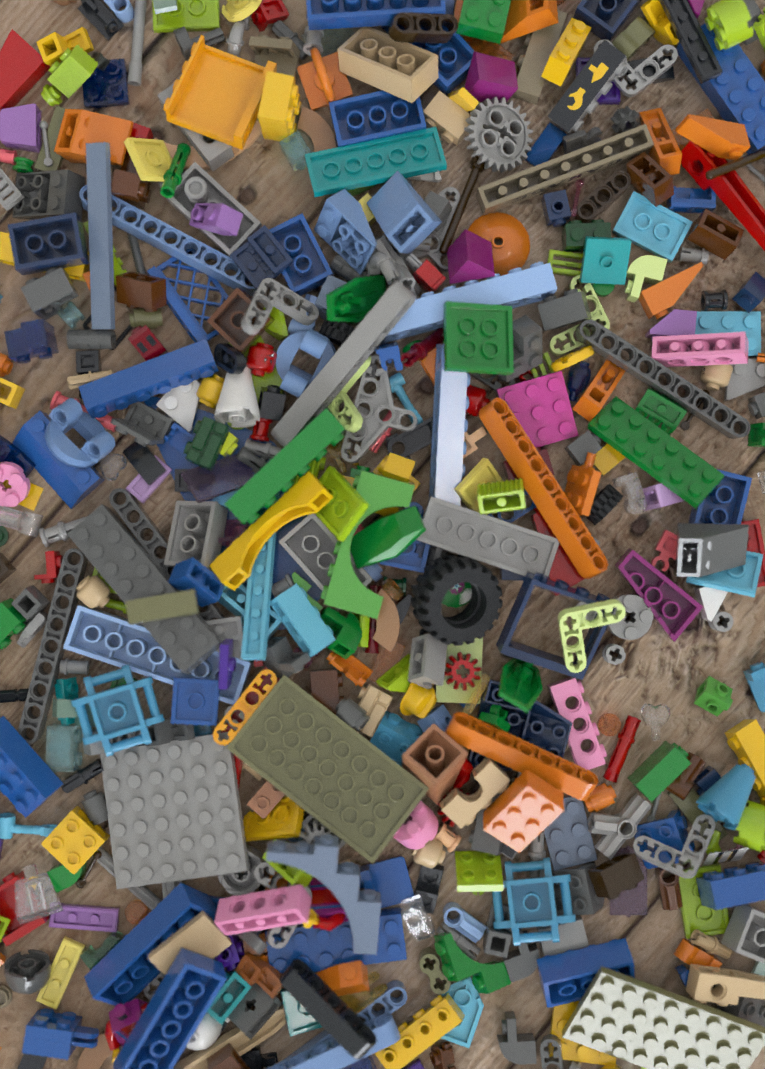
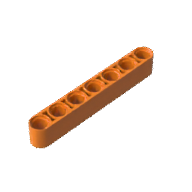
M456 712L445 730V733L459 745L520 773L527 769L559 791L578 800H587L599 782L597 776L590 770L464 712Z

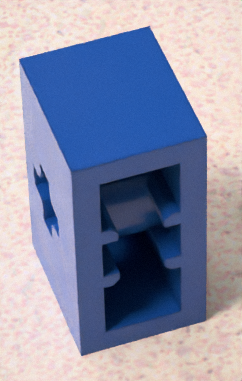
M194 557L176 563L168 581L179 591L195 589L198 605L201 607L219 602L225 587L216 574Z

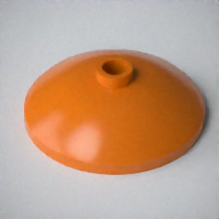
M493 212L477 218L470 225L468 231L491 242L495 274L499 273L500 276L509 274L508 271L524 266L530 252V239L526 228L518 219L506 213ZM500 239L502 244L496 245L494 240Z

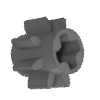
M628 106L625 109H617L613 117H611L614 123L611 128L615 133H623L636 128L639 125V122L636 120L639 114Z

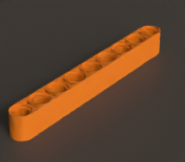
M494 398L480 409L479 417L518 479H523L525 490L575 568L585 579H591L606 571L608 561L508 404L502 398Z

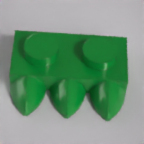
M648 387L635 409L645 418L649 415L648 420L656 426L662 423L661 429L669 435L675 431L687 413L686 408Z

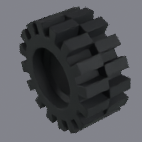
M326 317L319 333L329 338L333 344L341 347L355 328L344 322L329 321Z
M608 484L595 496L590 514L585 517L594 525L598 524L620 502L623 495L611 484Z

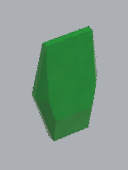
M379 274L356 277L326 294L327 320L362 322L385 294V276Z
M412 506L382 516L353 535L350 550L356 568L360 569L398 557L426 531L418 507Z
M512 658L502 667L498 695L527 713L543 690L539 668L535 667L532 663Z

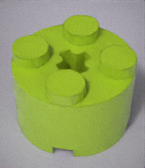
M720 0L708 7V17L704 18L707 29L714 31V42L719 51L727 50L753 37V26L749 28L747 21L751 20V17L743 0Z
M747 800L740 822L736 828L739 832L737 837L734 836L733 843L760 853L762 850L765 851V805Z

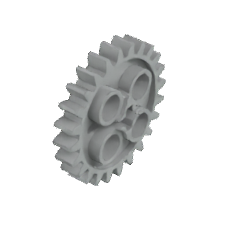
M497 97L491 100L488 98L475 107L476 109L470 111L471 116L466 119L469 125L464 128L469 133L464 140L471 143L467 146V149L474 150L471 157L478 156L477 164L485 162L484 169L492 166V172L500 170L503 173L514 169L515 166L521 165L522 161L528 158L526 153L531 151L527 144L533 142V139L528 137L533 130L527 129L531 122L524 121L526 113L520 115V106L513 108V101L511 100L506 104L504 97L499 101Z

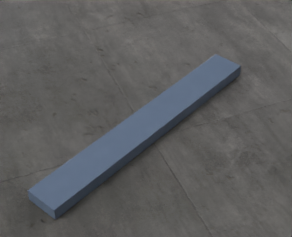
M86 143L92 329H115L110 143Z

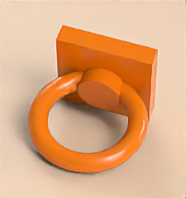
M312 48L310 53L313 61L297 67L311 110L316 111L329 106V102L353 97L347 75L341 73L339 69L338 51L321 57L319 50Z

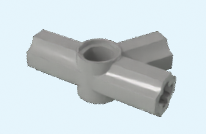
M384 235L376 238L377 245L373 254L383 252L393 258V265L401 276L399 282L416 297L422 290L410 274L409 268L399 254H396Z
M635 793L620 814L611 815L592 812L588 818V831L603 835L594 847L611 860L623 843L635 836L637 825L652 806ZM626 822L625 828L620 830L621 825Z

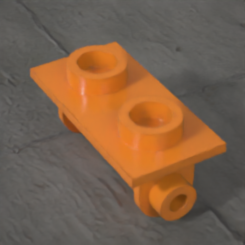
M332 651L326 658L329 661V665L332 664L340 672H343L346 677L355 683V686L359 685L362 687L373 673L369 667L353 654L344 659Z

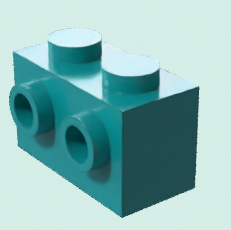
M232 970L229 973L225 972L227 979L207 1011L221 1025L252 987Z

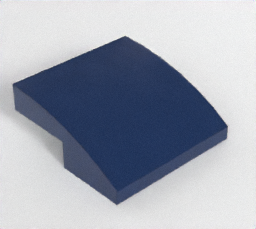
M265 225L249 236L245 244L230 254V258L255 289H257L263 279H275L293 262L292 258Z

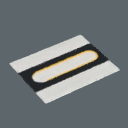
M749 848L710 853L702 866L741 860Z

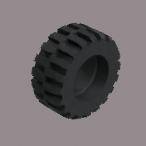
M453 554L446 555L445 560L441 557L435 559V564L432 566L428 564L424 568L425 573L418 575L416 579L418 581L417 586H413L412 593L415 595L411 599V606L415 608L413 614L419 621L418 623L429 634L444 644L450 645L452 643L454 646H461L463 642L467 645L474 643L475 638L481 639L485 636L484 632L487 629L491 630L493 628V621L495 619L498 620L500 616L498 609L502 608L503 600L499 598L502 596V589L498 586L499 581L492 574V571L475 559L460 554L457 557ZM470 582L472 595L468 606L455 616L443 617L441 607L446 593L459 583Z

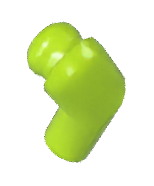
M714 831L706 850L707 855L722 852L719 845L722 832Z

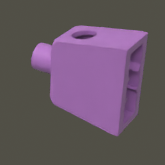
M27 104L0 110V141L5 147L36 153L40 152L42 147V129L39 127L41 122V110L36 104Z

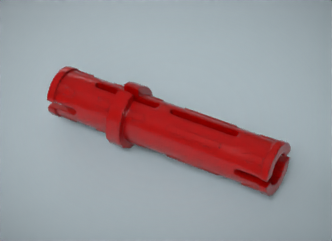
M627 715L621 733H618L617 737L619 739L603 778L617 783L631 745L635 743L634 737L642 720Z

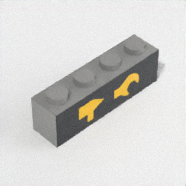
M604 39L549 113L548 118L569 135L579 131L584 124L583 119L587 113L592 114L598 106L597 100L602 94L606 95L613 85L611 81L616 75L620 76L626 69V55Z

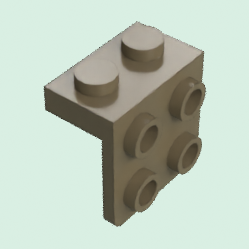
M267 35L250 36L249 46L256 54L255 64L265 67L268 60L277 63V73L296 78L300 50L291 38L280 37L275 39Z

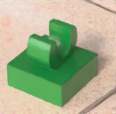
M495 704L491 706L490 714L481 712L478 718L507 733L511 724L505 721L508 711L502 710L501 706Z

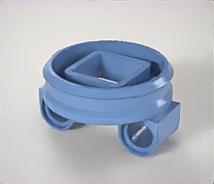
M312 329L298 330L288 335L277 350L276 368L283 380L279 388L299 398L336 353L330 339ZM299 349L318 359L321 358L313 375L292 365Z
M69 398L54 408L49 414L51 421L45 431V440L49 450L61 462L77 468L91 467L108 455L115 447L113 436L105 431L102 424L96 418L92 419L88 413L84 412L77 400ZM74 428L87 442L82 449H79L65 433Z

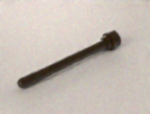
M765 148L709 170L705 176L708 180H712L765 158Z
M478 156L472 157L470 160L471 172L439 248L441 254L448 252L478 176L483 170H486L484 169L485 162L477 164Z

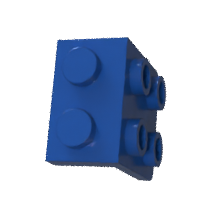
M679 809L673 810L664 819L638 824L634 837L636 839L639 836H647L681 852L688 837L687 821L681 815ZM694 841L689 844V848L693 852L695 850ZM646 842L643 845L638 844L640 852L648 850L652 852L651 857H655V851L658 847L654 846L653 851L647 847ZM666 851L661 852L658 856L662 863H668L672 860L671 854ZM676 856V860H675V863H674V864L679 863V862H678V859H679L680 857ZM643 860V863L647 869L658 867L652 863Z
M403 856L360 866L359 887L360 889L364 888V890L372 889L380 892L381 908L411 901L410 897L414 899L413 888Z

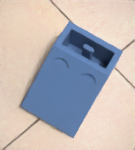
M399 171L367 202L383 232L400 253H412L442 222Z
M343 189L326 199L314 231L361 275L377 243L361 204L349 192Z

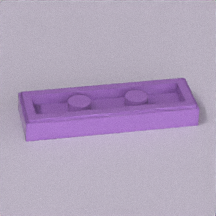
M65 903L51 904L50 910L58 906L60 909L50 913L49 927L104 932L118 931L120 908Z

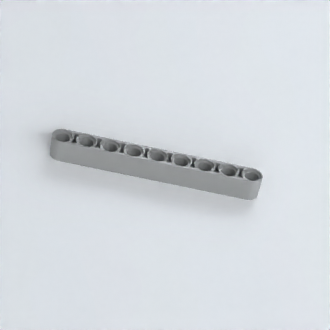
M397 281L391 285L273 428L271 436L283 447L291 442L328 407L413 305L416 297L403 284Z

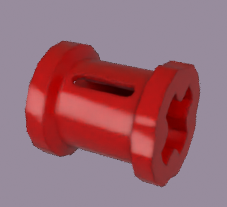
M260 418L259 422L256 420V425L253 426L249 439L269 442L268 431L273 420Z

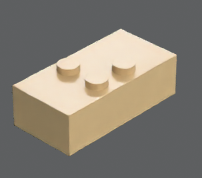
M361 27L337 49L341 73L410 103H413L439 78L437 54L408 42H396L388 34L372 27Z

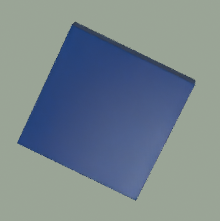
M174 677L171 723L217 726L220 689L218 688L219 679Z

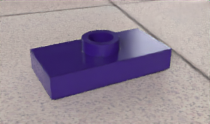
M225 638L220 644L218 688L222 690H227L232 684V671L234 672L236 669V658H233V639Z

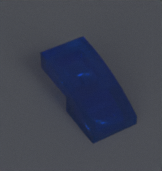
M0 435V463L8 461L19 465L24 470L23 473L27 478L36 464L19 448Z

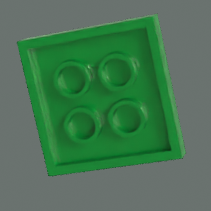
M446 301L443 304L444 371L512 375L514 373L512 306Z

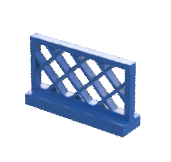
M187 249L185 252L192 255L196 253V250ZM175 257L168 259L156 268L153 266L147 270V275L166 279L167 306L194 343L204 339L210 341L220 334L215 329L207 335L202 328L203 321L210 318L204 316L206 305L220 307L223 304V299L226 300L229 297L216 279L207 275V285L194 283L196 272H203L190 266L181 265L182 261ZM168 267L178 268L176 279L167 278L162 271ZM180 269L193 271L192 282L179 280ZM178 284L191 286L189 297L180 296L177 293ZM193 287L206 289L205 300L192 298ZM209 290L220 293V303L207 301ZM191 302L204 304L202 315L193 314L189 310Z

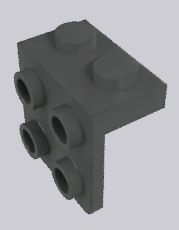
M139 401L131 405L125 419L112 418L111 423L116 426V431L124 435L131 434L135 437L134 441L143 446H147V444L152 446L164 444L165 435L168 436L171 426L175 422L174 419Z
M595 861L587 862L578 869L551 870L552 876L571 875L569 886L572 911L575 915H593L604 906L605 898L597 897L588 873L589 870L596 867ZM553 883L557 916L564 915L560 883Z
M739 996L738 1005L728 1004L727 1007L718 1005L716 1008L765 1027L764 999Z

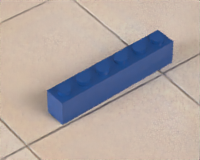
M204 339L81 385L79 390L85 408L92 419L101 418L109 412L125 409L130 404L146 401L154 395L168 393L175 387L189 385L194 380L202 377H210L215 372H218L219 369L208 341Z

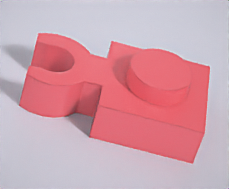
M664 530L654 549L660 553L651 560L650 564L655 566L657 561H662V572L667 571L669 568V558L676 560V534Z

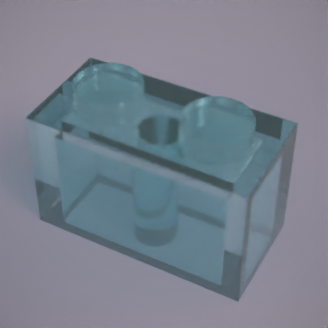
M50 724L47 726L46 764L53 772H74L82 764V752H79V743L82 742V730L75 726V724Z

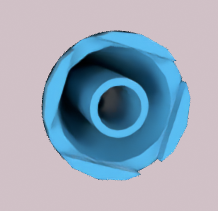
M736 764L696 800V803L699 804L698 808L704 814L711 816L715 822L718 820L725 822L723 827L736 830L756 779L753 774L754 770L746 764Z

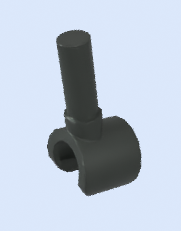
M95 51V61L98 62L97 68L104 71L110 61L103 57V54Z

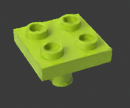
M455 851L457 892H472L474 895H477V892H479V895H482L485 891H503L500 855L481 851Z

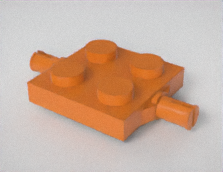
M587 452L584 465H572L567 475V484L564 491L579 516H589L602 473L593 468L597 455Z

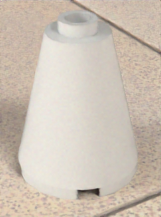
M247 366L241 374L226 373L214 413L216 422L224 425L225 422L232 423L234 428H246L256 425V420L260 421V412L252 374Z

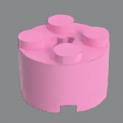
M420 800L393 838L406 848L421 849L426 846L424 844L429 840L432 841L436 836L438 819L432 809Z

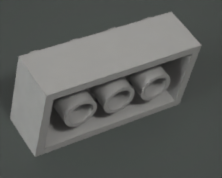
M196 162L182 175V181L177 186L174 196L166 198L189 222L195 203H223L242 213L243 217L237 236H225L197 228L219 250L229 257L231 253L247 242L249 236L262 227L260 221ZM191 177H200L207 184V196L201 201H192L185 193V183Z
M313 513L303 519L279 543L322 591L324 585L329 586L331 577L327 576L330 564L336 563L338 555L333 553L338 540ZM350 554L351 564L356 576L364 586L368 585L373 579L363 568H356L354 559Z

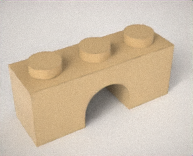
M485 757L472 770L474 778L480 783L479 789L474 794L465 795L455 787L440 802L441 810L461 829L465 825H470L475 820L476 814L481 809H486L491 804L492 798L497 793H502L509 785L510 779L507 773L490 758Z

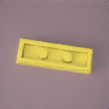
M66 936L63 938L51 965L50 979L45 987L40 990L36 999L37 1002L57 1010L86 945Z

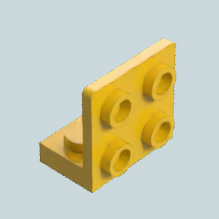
M76 806L47 836L41 845L72 874H75L110 835L102 827L94 825L92 821H89L87 814L79 806Z

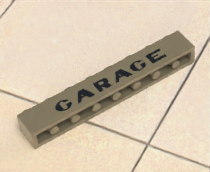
M644 124L478 187L476 198L484 216L632 160L642 152L647 154L654 146L647 125Z

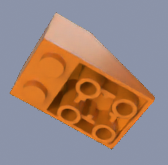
M511 0L500 44L559 23L557 1Z
M65 109L54 152L71 163L86 164V143L107 142L110 143V164L123 165L127 150L124 141L130 137L134 122L83 109Z

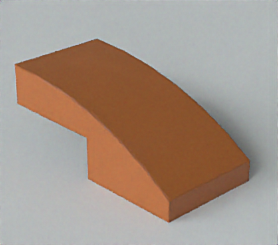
M246 953L235 969L250 986L257 983L272 999L279 994L283 987L280 983V975L282 973L250 953Z

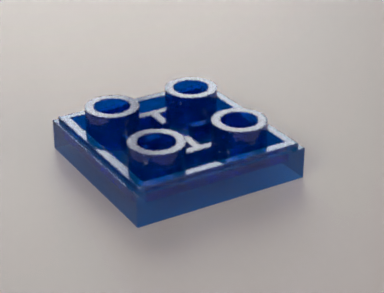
M124 58L109 60L110 63L104 71L96 67L92 75L82 84L84 107L86 109L130 105L126 61Z

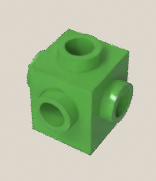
M708 676L697 688L694 704L718 717L723 710L727 711L733 702V699H731L733 689Z

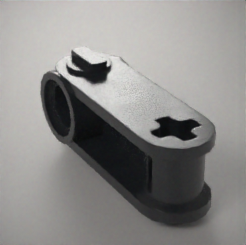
M433 417L418 424L413 431L403 432L400 435L396 433L386 438L387 442L384 445L387 448L388 456L390 452L395 454L392 446L396 443L404 446V453L399 456L411 459L410 456L431 445Z

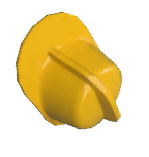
M411 682L400 702V712L405 716L414 714L424 719L436 705L437 698L433 688L434 683L432 688L426 689Z

